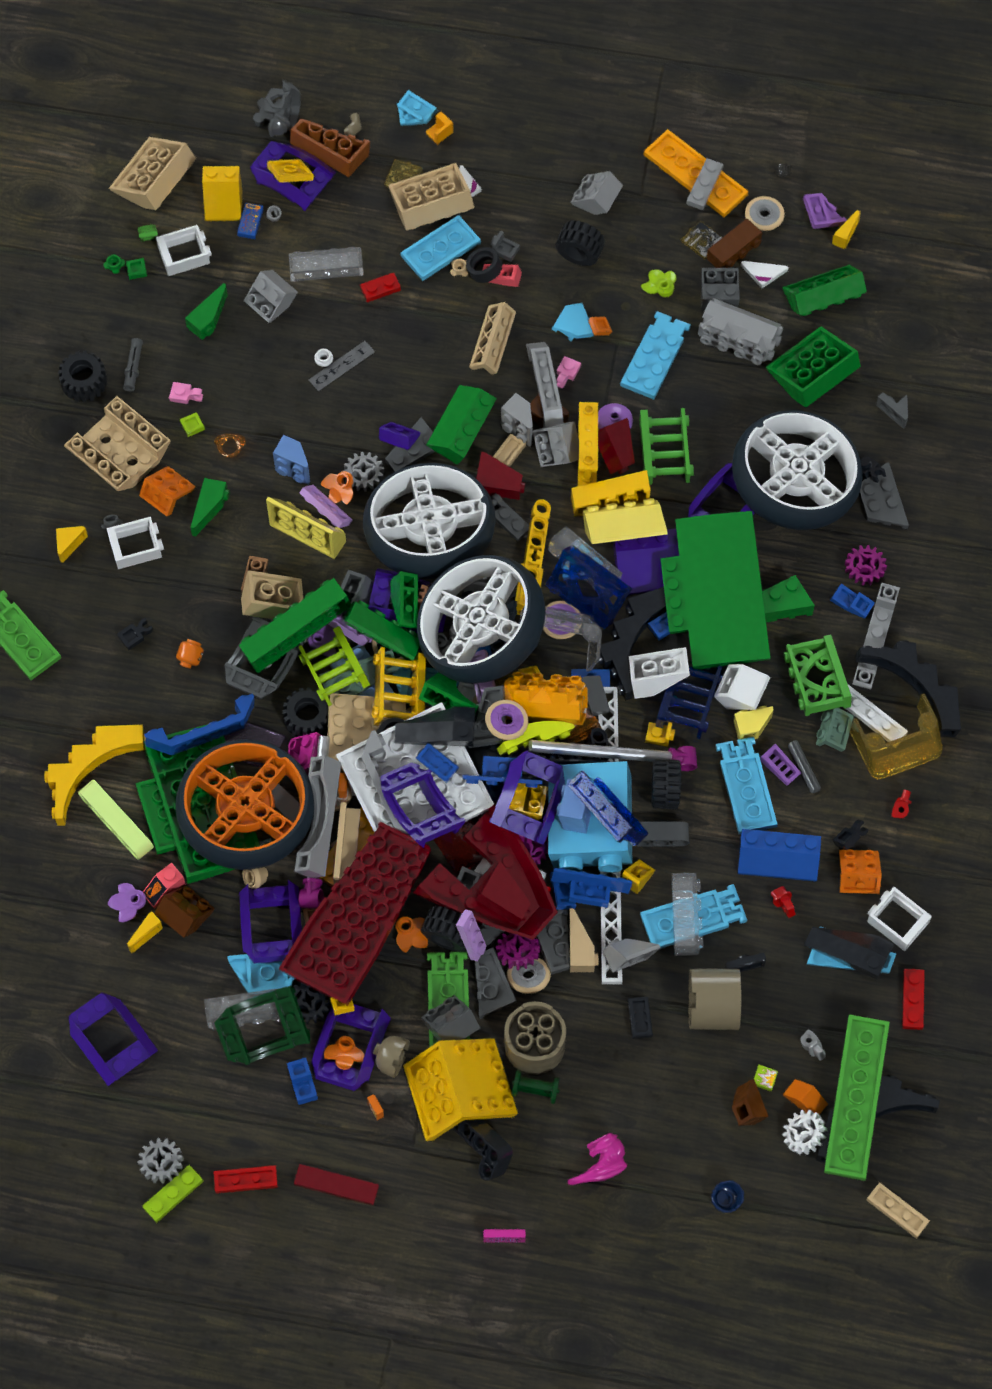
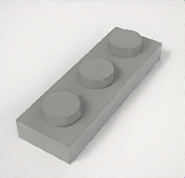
M706 158L686 202L687 205L701 210L704 209L723 169L722 163Z

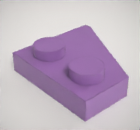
M822 193L804 195L803 201L813 229L842 226L847 221L845 217L841 218L836 213V208L828 202Z

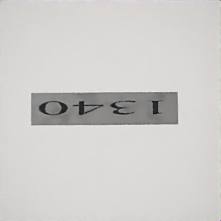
M364 341L310 378L309 381L320 391L375 351Z

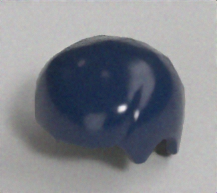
M723 1181L713 1189L711 1202L716 1210L722 1213H732L744 1202V1191L740 1184L734 1181Z

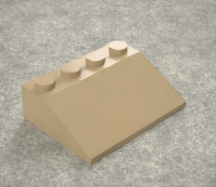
M149 137L109 189L143 208L157 210L167 195L171 193L174 186L181 180L185 172L191 167L196 157L186 143Z
M456 163L388 185L406 230L415 229L474 208L470 189Z

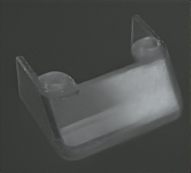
M525 606L523 607L520 613V622L523 617ZM545 606L544 627L580 634L589 642L586 671H591L600 660L602 631L596 621L589 615Z

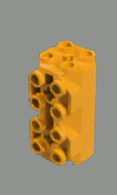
M519 671L514 672L512 677H509L504 682L505 700H512L520 704L528 715V721L531 722L562 721L574 725H583L587 714L583 712L588 707V688L585 687L586 684L582 682L580 676L565 677L560 674L551 675V679L545 680L541 673L524 674ZM506 716V720H512L511 717Z

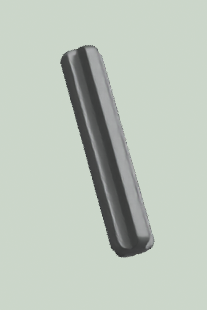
M797 740L788 743V748L810 792L814 794L820 791L821 786Z

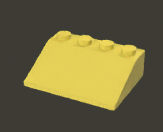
M271 497L266 499L270 526L333 559L336 558L346 543V535L341 528L330 526L325 520L313 517L308 511L296 508L291 502H284Z
M654 498L644 499L643 502L636 503V501H626L624 505L609 503L606 504V507L600 508L598 506H588L587 509L583 510L585 533L591 544L667 534L661 506Z

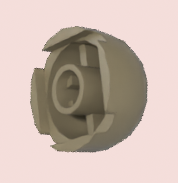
M389 1036L381 1044L377 1043L373 1055H376L375 1062L377 1068L382 1073L395 1078L406 1058L404 1050L408 1051L410 1040L400 1036Z

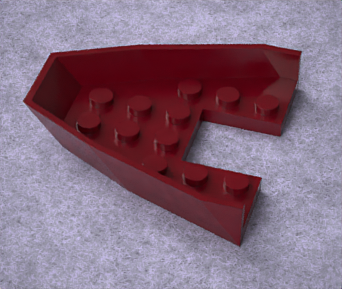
M493 804L463 837L471 847L492 865L469 890L439 863L413 893L460 914H463L465 909L473 912L478 923L534 940L558 912L542 874L520 836L489 822L496 808ZM499 862L505 866L531 902L528 908L530 914L525 921L521 920L517 925L476 900L493 868Z

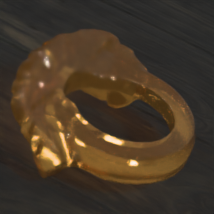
M235 433L218 435L214 441L219 453L227 458L237 456L246 444L245 437ZM227 439H234L237 444V449L232 454H227L222 450V446Z

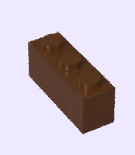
M748 218L708 249L707 260L716 268H732L738 259H743L748 254V251L760 245L762 231Z

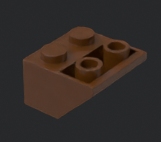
M184 885L164 895L154 914L182 937H186L194 933L212 914L215 908L207 900L197 895L192 888Z

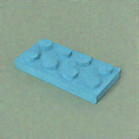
M457 215L402 251L401 257L419 278L424 281L453 260L479 245L481 239Z

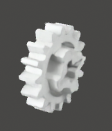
M801 1110L800 1115L794 1113V1119L788 1118L789 1125H784L783 1127L787 1130V1132L782 1134L786 1138L784 1143L788 1145L789 1149L799 1155L802 1152L808 1155L810 1149L815 1152L816 1145L822 1146L820 1140L826 1139L823 1135V1132L827 1131V1128L823 1126L825 1121L811 1110H808L807 1113Z

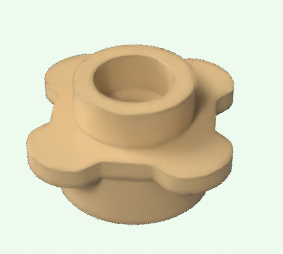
M456 259L451 262L452 270L450 273L452 276L462 275L466 277L468 275L466 260Z

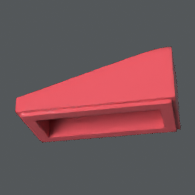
M484 264L483 270L488 268L491 264ZM502 264L500 274L490 283L518 287L522 274L519 265Z

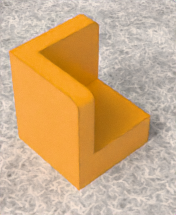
M439 112L436 115V124L426 131V135L438 145L453 133V122L442 112Z

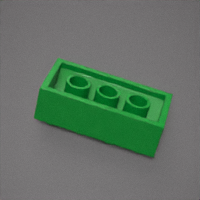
M846 265L783 287V291L793 311L801 316L809 315L814 310H824L831 304H842L849 298H859L861 294L867 292L863 272L851 265Z
M459 385L426 446L458 465L465 458L497 398L480 388Z
M361 600L358 603L356 601L351 603L341 622L392 650L406 660L413 661L420 646L416 632L410 629L408 631L403 630L402 626H398L397 621L393 619L391 622L386 620L385 614L378 610H375V612L369 610V605Z

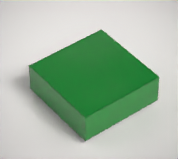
M144 258L126 261L129 280L147 277Z

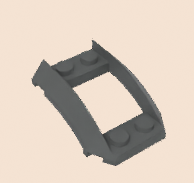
M253 616L252 622L242 640L247 636L257 633L258 628L265 624L268 625L270 622ZM238 645L229 661L224 665L226 683L249 695L253 693L254 697L262 699L280 686L296 660L300 649L296 646L286 654L272 680L269 681L240 668L246 657Z

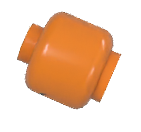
M190 639L180 643L176 659L181 661V666L191 669V666L199 665L204 653L201 643Z

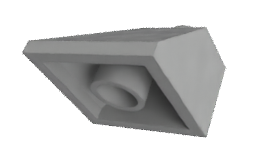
M617 938L610 941L608 947L603 952L612 972H616L647 960L661 947L656 943L627 938L619 941Z

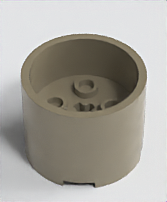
M690 969L688 1004L690 1029L739 1030L741 1019L740 969Z
M543 1002L522 1004V1006L509 1015L505 1024L504 1048L509 1062L516 1069L530 1075L547 1073L560 1063L565 1052L566 1025L564 1019L549 1004ZM533 1033H537V1038H533Z

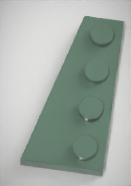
M392 650L385 652V657L395 658ZM374 656L358 661L370 686L363 689L360 682H354L334 693L359 695L375 685ZM385 665L384 674L391 675L399 670V667ZM348 670L322 684L323 688L325 689L352 675L351 673L354 670Z

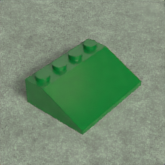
M820 326L766 366V369L795 401L806 408L860 368L861 365L856 349Z

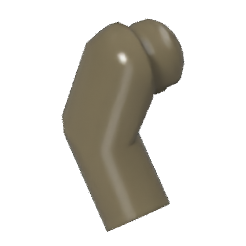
M358 113L351 114L352 123L344 129L346 136L349 134L354 136L361 130Z

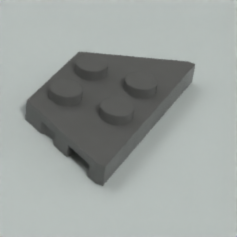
M888 462L881 466L885 470L886 477L878 475V483L874 482L871 476L864 479L861 484L859 497L867 521L880 522L889 526L895 524L902 526L903 529H908L909 523Z

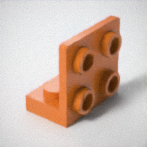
M167 466L144 479L139 496L165 516H169L173 512L177 499L192 492L195 486L174 469Z
M839 850L841 869L840 893L880 894L882 874L879 852L873 850Z

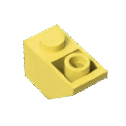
M760 706L756 710H741L734 715L733 722L738 739L753 736L755 739H758L772 718L773 706Z

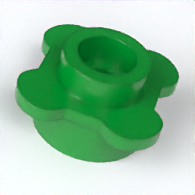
M110 255L103 266L105 269L111 270L113 274H118L119 269L125 265V260L120 259L118 255Z

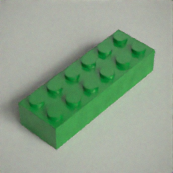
M334 578L324 581L319 589L307 593L304 597L305 599L299 603H293L288 611L276 615L271 623L262 625L258 628L257 633L247 636L241 641L239 647L257 674L349 609L350 601Z

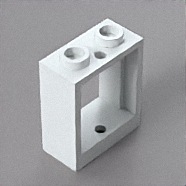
M198 225L156 237L157 246L168 276L210 264L209 256H212L209 245L205 246V234L199 230ZM197 240L201 254L172 262L168 251L169 247Z
M151 517L106 528L118 569L162 558L161 550H164L162 540H157L156 534H159L156 523H152ZM145 531L150 532L154 545L153 549L122 556L118 543L119 538Z
M893 887L890 892L886 890L883 893L878 906L874 904L868 911L869 917L867 922L902 950L906 951L929 924L932 916ZM892 900L918 920L903 938L877 918Z

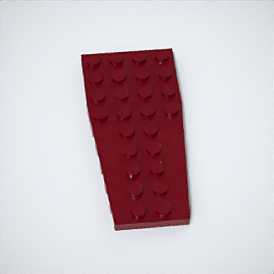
M379 822V827L375 833L368 837L364 848L357 852L355 855L356 859L351 866L346 867L340 881L333 885L329 896L322 900L309 918L279 967L282 973L346 1006L349 1005L378 957L431 852L429 845L425 844L423 848L412 837L382 822Z

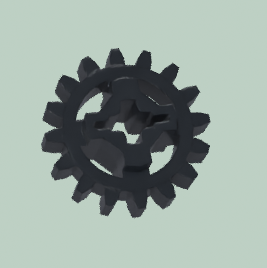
M302 982L300 987L294 985L295 996L300 1010L309 1013H302L306 1024H309L310 1020L317 1023L318 1017L323 1020V1012L329 1013V1009L326 1006H331V1001L327 1000L330 997ZM306 996H308V999H310V1001L312 1002V1008H310V1005H308V1003L306 1002Z

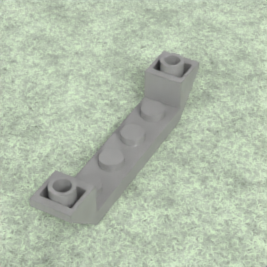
M545 342L526 344L529 361H532L542 406L543 427L563 423V412L549 346Z
M881 582L864 646H872L873 648L884 646L900 587ZM858 663L852 685L871 690L878 666Z
M373 730L362 754V760L394 829L410 836L397 821L383 796L380 777L376 771L380 768L376 759L371 758L385 752L383 745H386L382 734L377 735L376 731ZM417 818L411 820L414 825L418 823Z

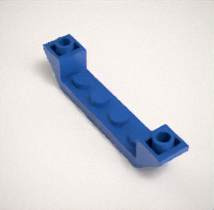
M253 693L242 695L235 700L236 715L231 714L218 722L213 721L202 728H194L190 732L176 735L168 740L163 728L152 729L144 734L145 745L157 751L175 755L241 730L245 727L254 708Z

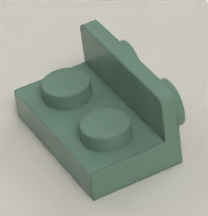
M840 708L824 711L821 716V726L816 735V745L822 746L826 744L836 750L844 751L854 715Z

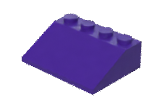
M667 529L666 535L613 541L620 596L643 594L664 587L661 558L679 556L676 529Z

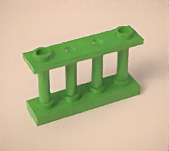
M681 408L680 417L652 418L648 417V410H640L639 422L643 470H647L649 485H652L653 478L657 475L685 474L686 483H690V476L694 475L693 464L690 465L686 428V426H689V415H685V408ZM662 425H681V434L653 435V433H649V428ZM682 441L683 450H651L650 444H653V442ZM664 458H684V467L656 468V466H652V461Z

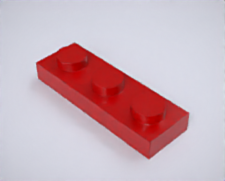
M904 969L902 1029L923 1030L925 970Z
M276 1165L214 1171L216 1194L278 1188Z

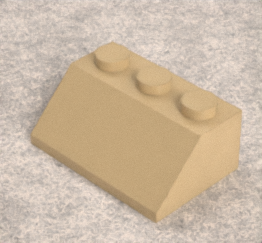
M248 570L241 597L243 615L273 619L276 615L288 611L293 603H299L303 600L301 579Z

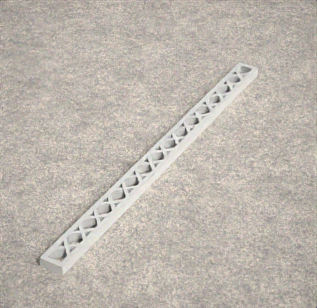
M603 687L605 693H613V699L608 702L610 712L614 716L607 720L602 714L598 715V728L604 731L607 728L612 730L614 734L608 739L609 746L618 747L617 687ZM609 758V760L607 761V762H619V759H614V761H613V760H612L613 758ZM600 871V874H603V875H606V876L610 874V873H605V872H601V871ZM620 871L611 873L615 878L620 877ZM610 891L616 896V900L609 903L606 909L601 907L602 984H622V969L616 971L618 978H606V972L610 969V965L603 950L608 947L606 944L608 945L610 940L605 934L612 930L617 934L615 939L618 938L621 941V893ZM609 911H612L617 916L613 922H610L605 917Z

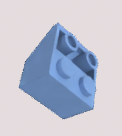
M283 435L273 452L275 471L282 476L287 475L293 478L298 483L309 485V467L301 443Z
M568 778L566 785H563L561 791L562 803H559L557 806L559 822H561L563 830L587 834L591 818L587 801L573 780Z

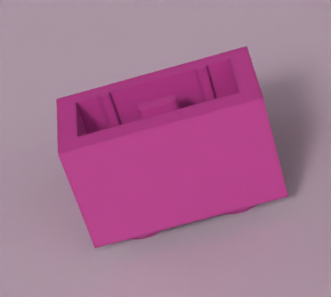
M317 732L291 738L288 745V754L296 759L305 770L307 776L309 774L311 757L317 756L318 737L323 736Z

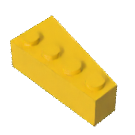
M647 470L571 488L574 517L583 516V510L587 509L588 506H598L600 508L606 507V504L609 503L624 505L626 501H636V503L643 502L644 499L650 498Z

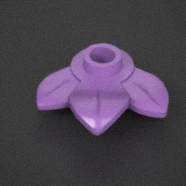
M327 624L307 638L310 648L316 649L334 640L333 637L336 635L333 627ZM333 648L322 655L329 657L337 652Z
M123 883L118 885L119 893L113 895L108 901L109 907L119 911V922H127L136 916L137 910L146 904V896L142 891L136 890L129 883ZM138 896V900L133 902L134 898Z

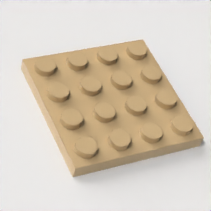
M332 693L328 696L332 703L331 706H328L327 736L330 737L329 757L339 761L336 754L369 739L371 731H377L382 722L389 719L383 717L378 726L374 725L372 709L375 697ZM384 700V710L406 713V703Z

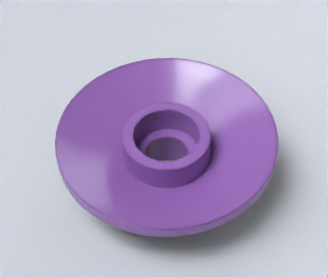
M607 404L598 411V429L600 430L625 418H628L631 429L633 416L630 410L621 404Z

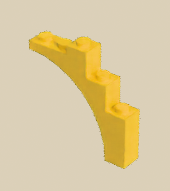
M143 725L96 726V733L92 734L93 744L72 745V752H69L68 755L69 763L48 764V771H45V783H48L50 790H52V799L55 801V807H52V819L56 820L57 826L66 825L67 810L71 798L79 784L91 771L115 756L145 750V731Z

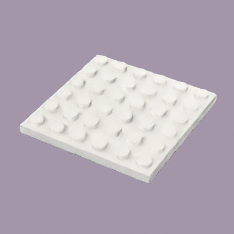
M441 702L407 720L446 709ZM395 726L379 733L382 734L386 745H383L385 752L371 758H375L380 769L376 771L379 777L411 762L420 765V769L428 770V768L416 760L417 755L426 745L395 744ZM367 739L336 754L341 762V766L375 832L379 827V822L392 828L394 826L362 760ZM432 745L459 767L447 784L433 772L431 773L443 796L456 810L455 813L460 818H464L466 822L488 811L494 803L484 783L478 780V784L466 783V779H462V774L479 775L465 746ZM419 783L393 793L400 807L410 820L417 818L419 823L437 815L424 796Z

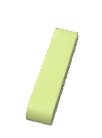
M91 780L78 791L81 799L137 860L154 848L146 835L95 780Z

